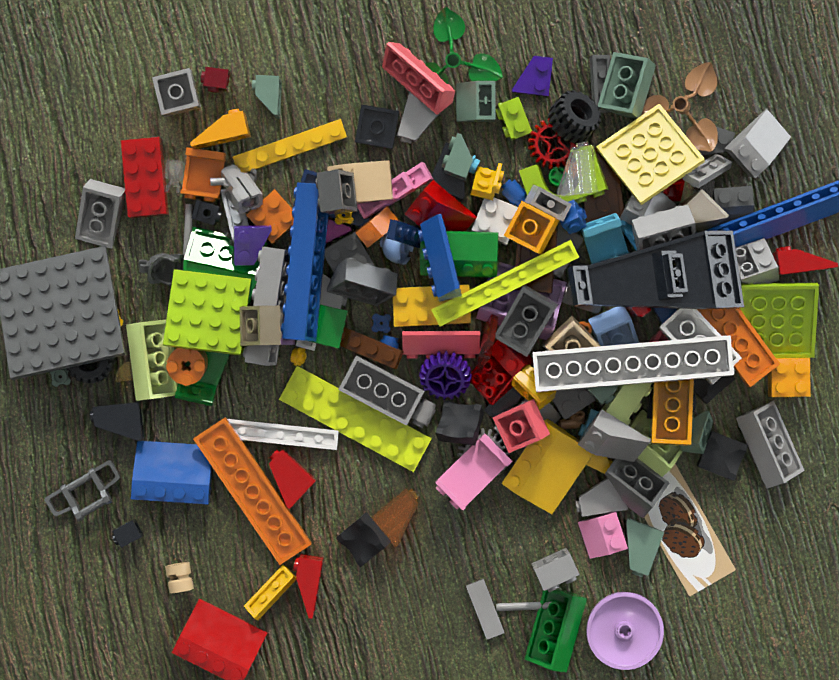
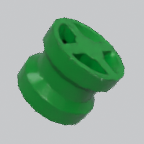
M555 167L548 174L549 183L555 187L564 185L568 179V173L562 167Z

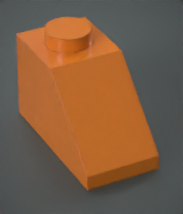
M386 206L358 228L356 234L368 248L388 232L390 219L398 221L399 219Z

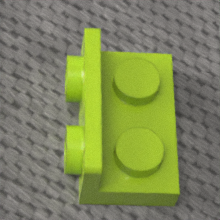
M519 97L497 104L498 109H495L498 119L503 120L505 126L502 127L506 138L509 137L510 141L530 134L532 130Z

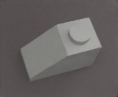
M536 185L532 186L524 201L560 221H564L572 206L569 202Z

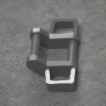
M108 460L96 468L89 469L88 473L68 485L60 486L59 490L45 498V502L54 516L72 510L74 516L80 522L86 515L105 504L109 505L112 503L107 489L117 482L121 476L114 463ZM109 465L115 474V478L105 486L97 471ZM93 479L102 498L81 510L71 491ZM62 492L71 507L57 511L51 502V498Z

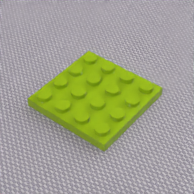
M174 269L163 346L241 356L240 307L248 306L251 279Z
M741 284L744 307L740 308V310L775 358H815L819 284Z

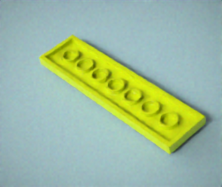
M299 366L295 368L279 400L408 470L415 471L432 438L338 390V387Z

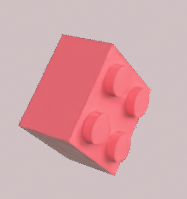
M534 399L493 417L508 453L550 435Z

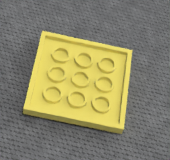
M660 104L596 146L598 152L640 205L705 162L704 157Z

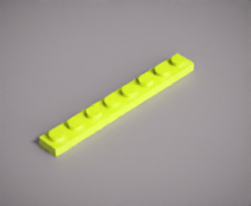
M569 240L463 293L462 296L453 298L431 310L441 327L578 259L579 255L572 241Z

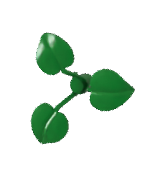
M444 7L435 19L433 30L438 41L446 42L449 40L450 53L446 56V65L442 69L433 62L425 63V65L432 72L437 73L446 84H448L449 78L443 72L448 67L456 68L460 64L471 67L468 73L471 81H497L502 79L503 75L499 64L488 54H476L473 58V64L461 61V56L453 50L452 39L457 40L463 36L465 23L458 14L448 7Z

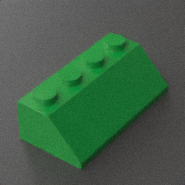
M446 231L457 276H498L499 232ZM422 241L420 245V275L429 276L427 267H430L429 259L425 260L422 249L426 247L425 242Z
M560 589L551 592L543 590L540 603L542 606L545 602L551 603L548 609H543L541 606L537 611L525 660L552 671L567 672L587 598Z

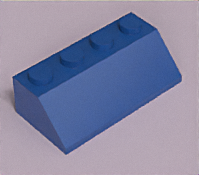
M437 214L420 224L421 230H418L420 241L425 242L426 248L422 250L425 260L429 259L430 263L427 271L429 278H433L435 284L431 286L434 297L438 296L440 302L460 297L462 294L442 215Z

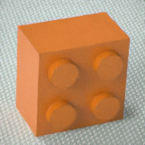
M275 189L263 199V205L251 210L246 215L256 226L271 225L272 230L267 239L273 245L291 229L294 221L292 208Z

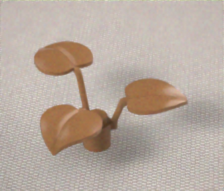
M712 63L701 64L687 75L685 87L687 90L692 91V94L685 95V97H676L670 109L669 102L665 97L653 95L646 99L642 111L643 115L660 104L667 113L675 109L679 114H686L694 124V126L688 128L686 137L697 150L712 152L717 145V128L707 118L701 119L697 123L688 112L690 110L688 99L694 97L697 93L702 97H706L716 90L718 82Z

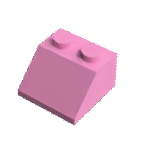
M616 512L604 513L578 522L590 559L628 549Z

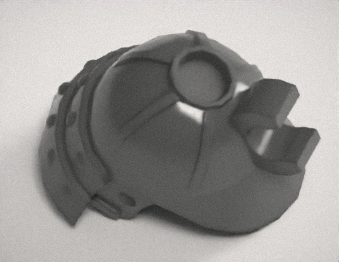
M159 253L152 256L149 261L141 259L138 264L139 272L147 273V279L150 284L164 283L172 286L174 269L183 270L184 255L180 253L170 255Z

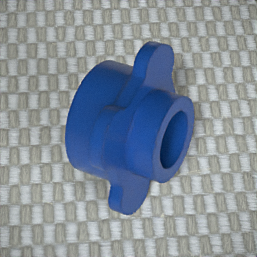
M374 314L372 316L374 320L373 332L384 331V333H388L390 331V315L381 316Z

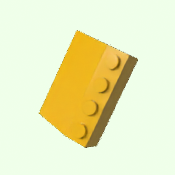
M546 419L544 422L550 435L527 445L501 484L520 497L553 514L593 454L579 446L577 438L551 420Z

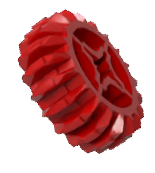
M548 118V125L542 120L540 122L542 128L535 125L534 128L538 132H530V135L535 137L534 139H528L529 143H534V145L528 147V150H535L530 156L534 157L537 155L538 158L535 160V163L542 160L541 167L543 168L546 163H549V170L552 169L553 164L557 168L560 167L559 163L566 167L567 163L565 160L567 159L572 163L573 159L570 155L575 156L573 149H579L580 146L569 141L568 148L561 142V136H558L556 144L559 147L556 148L555 146L549 152L551 149L549 140L553 141L557 136V132L552 137L541 135L545 130L552 129L553 127L549 123L550 118ZM538 140L547 146L545 156L539 150ZM555 151L567 153L562 158L550 159Z

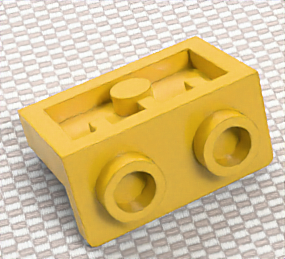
M498 163L496 171L478 166L470 195L493 201L495 193L499 194L501 187L500 182H502L504 171H501L502 164Z

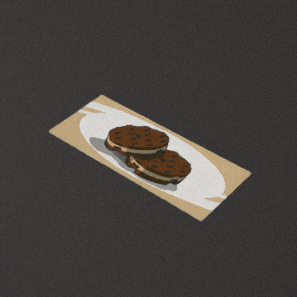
M674 464L672 469L663 476L670 484L644 518L649 526L664 532L660 546L688 595L692 596L734 572L736 569L678 467Z

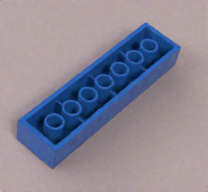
M297 182V187L294 189V198L296 200L295 206L292 209L294 221L290 229L292 242L288 249L290 263L286 269L288 284L285 285L284 289L286 304L283 305V315L285 316L284 323L281 325V333L283 335L282 339L316 342L329 213L321 212L318 207L319 191L316 184Z

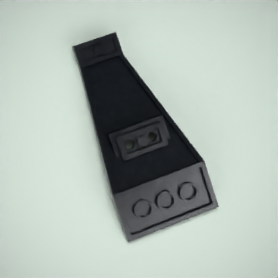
M702 231L588 266L568 267L573 306L738 309L744 307L733 231Z

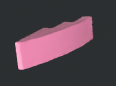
M421 162L409 171L402 172L392 179L393 199L357 204V208L362 217L366 219L431 181L433 177L425 163Z

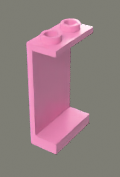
M484 433L476 441V445H472L435 482L438 485L436 489L443 496L447 494L451 498L449 502L457 510L459 508L464 510L512 460Z

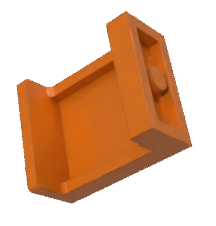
M186 147L185 155L187 158L180 193L185 195L184 198L196 200L197 196L204 197L203 201L215 202V199L220 200L222 185L211 186L210 178H221V170L225 168L226 154Z

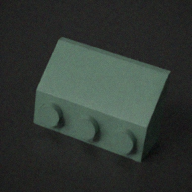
M613 52L598 107L623 117L639 118L642 115L656 65L649 58Z

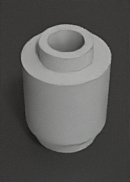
M423 398L411 416L414 420L412 423L420 428H423L424 425L428 427L436 412L435 407L437 405Z

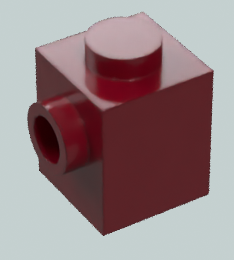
M205 67V71L201 73V83H203L205 88H208L207 91L219 93V90L228 91L230 71L228 69Z

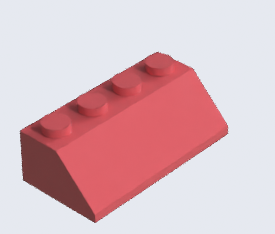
M388 42L386 44L382 64L384 70L436 115L453 103L455 90H453L452 86L446 84L437 73L432 72L423 61L417 59L409 49L400 43Z
M402 331L403 355H407V359L418 358V355H426V358H430L431 354L437 356L438 351L444 354L447 350L449 355L455 352V354H464V358H476V354H480V331Z

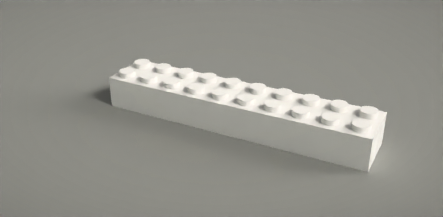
M731 335L533 352L536 392L734 375Z

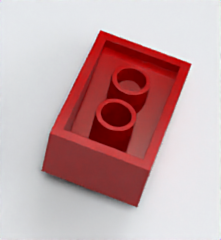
M434 180L426 186L405 212V215L418 226L437 214H441L446 231L465 232L477 218Z
M791 246L776 248V252L772 253L778 265L779 275L838 267L836 262L798 249L791 250Z
M301 554L295 560L293 571L297 572L296 579L308 618L313 619L324 557Z

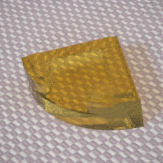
M131 361L124 363L118 369L115 382L133 380Z

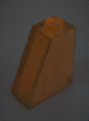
M407 487L371 516L374 522L390 539L394 547L399 545L419 503L417 501L419 496L413 489L408 490Z

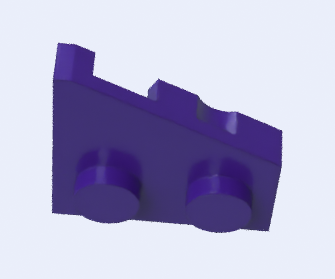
M533 56L512 88V93L548 97L553 58Z
M271 225L234 226L235 266L255 264L258 253L262 250V246H264L272 230Z

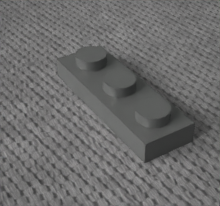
M610 55L590 56L592 100L596 106H598L611 62ZM599 108L600 113H612L605 109Z

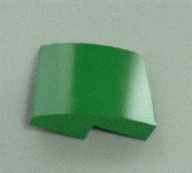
M320 305L316 342H309L339 348L348 311Z

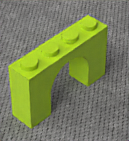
M589 145L573 151L580 170L579 184L571 193L556 196L567 202L574 199L579 204L587 201L586 197L593 195L596 198L604 195V191L608 190V186L594 146ZM536 164L519 170L527 195L533 185L554 194L545 183L540 165Z

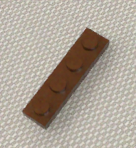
M346 327L343 329L340 342L341 347L397 369L404 351Z

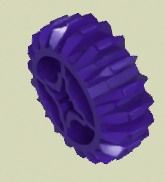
M447 350L444 354L438 351L437 356L431 354L430 359L426 358L419 373L420 383L424 385V391L429 390V395L435 394L436 399L439 396L443 397V400L446 397H450L452 400L454 395L460 397L461 393H465L466 389L469 388L472 376L470 366H467V360L462 361L461 355L455 357V352L449 355Z

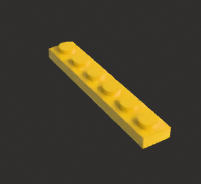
M339 119L233 156V160L241 172L247 173L252 168L259 169L345 139L347 135L342 121Z

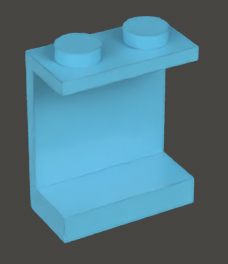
M617 213L586 223L587 227L581 229L591 264L629 253L621 230V220Z

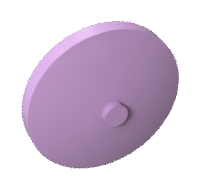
M618 592L606 596L594 606L587 620L586 635L591 650L601 662L615 669L630 670L645 665L657 654L663 641L664 626L658 610L645 597L631 592Z

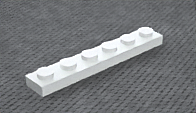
M228 419L241 440L337 450L339 435L337 430Z

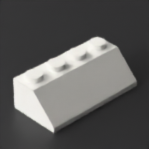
M679 309L659 327L669 340L721 336L697 309ZM732 348L734 366L742 357ZM721 377L705 379L713 385Z

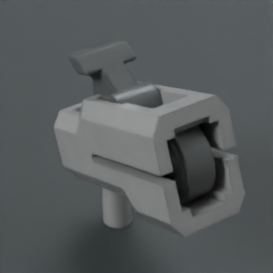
M231 165L221 170V178H210L211 186L224 185L231 194V203L238 213L250 211V208L253 210L263 205V194L255 184L257 181L256 169L252 168L250 174L241 172L237 165Z

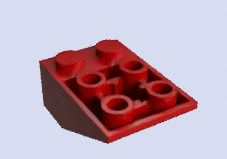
M497 340L471 372L470 382L491 405H494L513 387L511 385L512 380L517 373L528 365L533 367V358L530 355L526 357Z

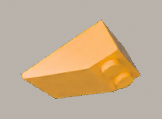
M239 109L229 110L228 114L223 115L190 142L191 147L201 149L250 138L246 114L243 111H239Z

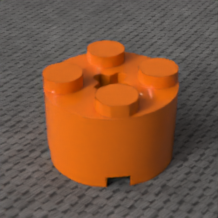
M176 348L167 360L166 369L169 376L175 382L185 386L198 382L207 371V354L205 351ZM187 361L191 363L188 367L184 365Z

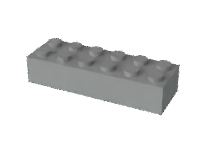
M262 246V250L258 253L259 269L255 273L256 289L254 288L252 292L253 306H280L281 330L284 320L283 305L286 304L284 289L285 285L288 284L286 269L290 263V257L288 256V250ZM280 345L245 346L243 351L245 362L265 366L277 365Z

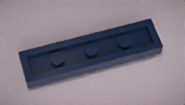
M390 219L387 239L420 248L421 241L418 230H421V228Z

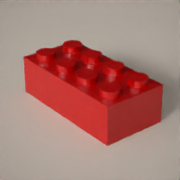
M160 137L121 140L128 218L169 215L162 139Z

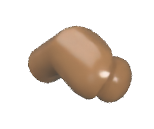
M578 411L568 420H559V427L562 429L578 428L585 420L584 411Z

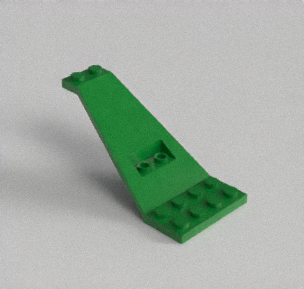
M193 227L184 256L183 271L251 279L249 306L253 289L256 288L257 284L255 273L260 265L258 258L254 265L235 266L234 243L231 235ZM265 242L263 247H268V243ZM205 351L208 359L207 371L194 384L185 386L178 383L175 398L213 406L215 394L230 354ZM187 361L184 365L188 367L191 363Z

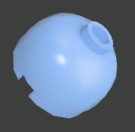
M387 232L380 240V246L385 257L397 264H407L411 258L407 257L409 250L413 252L414 247L387 239Z

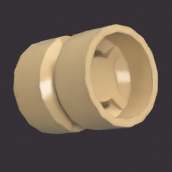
M189 562L165 566L166 576L170 578L168 582L169 593H179L194 589L192 578L189 577L191 573Z

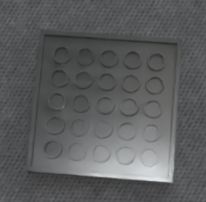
M106 246L0 269V317L11 380L126 355Z

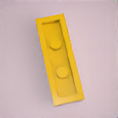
M282 565L244 607L254 619L259 620L297 580L295 575L285 565Z

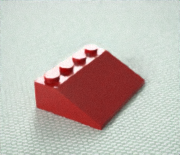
M199 598L171 653L225 680H244L268 632Z

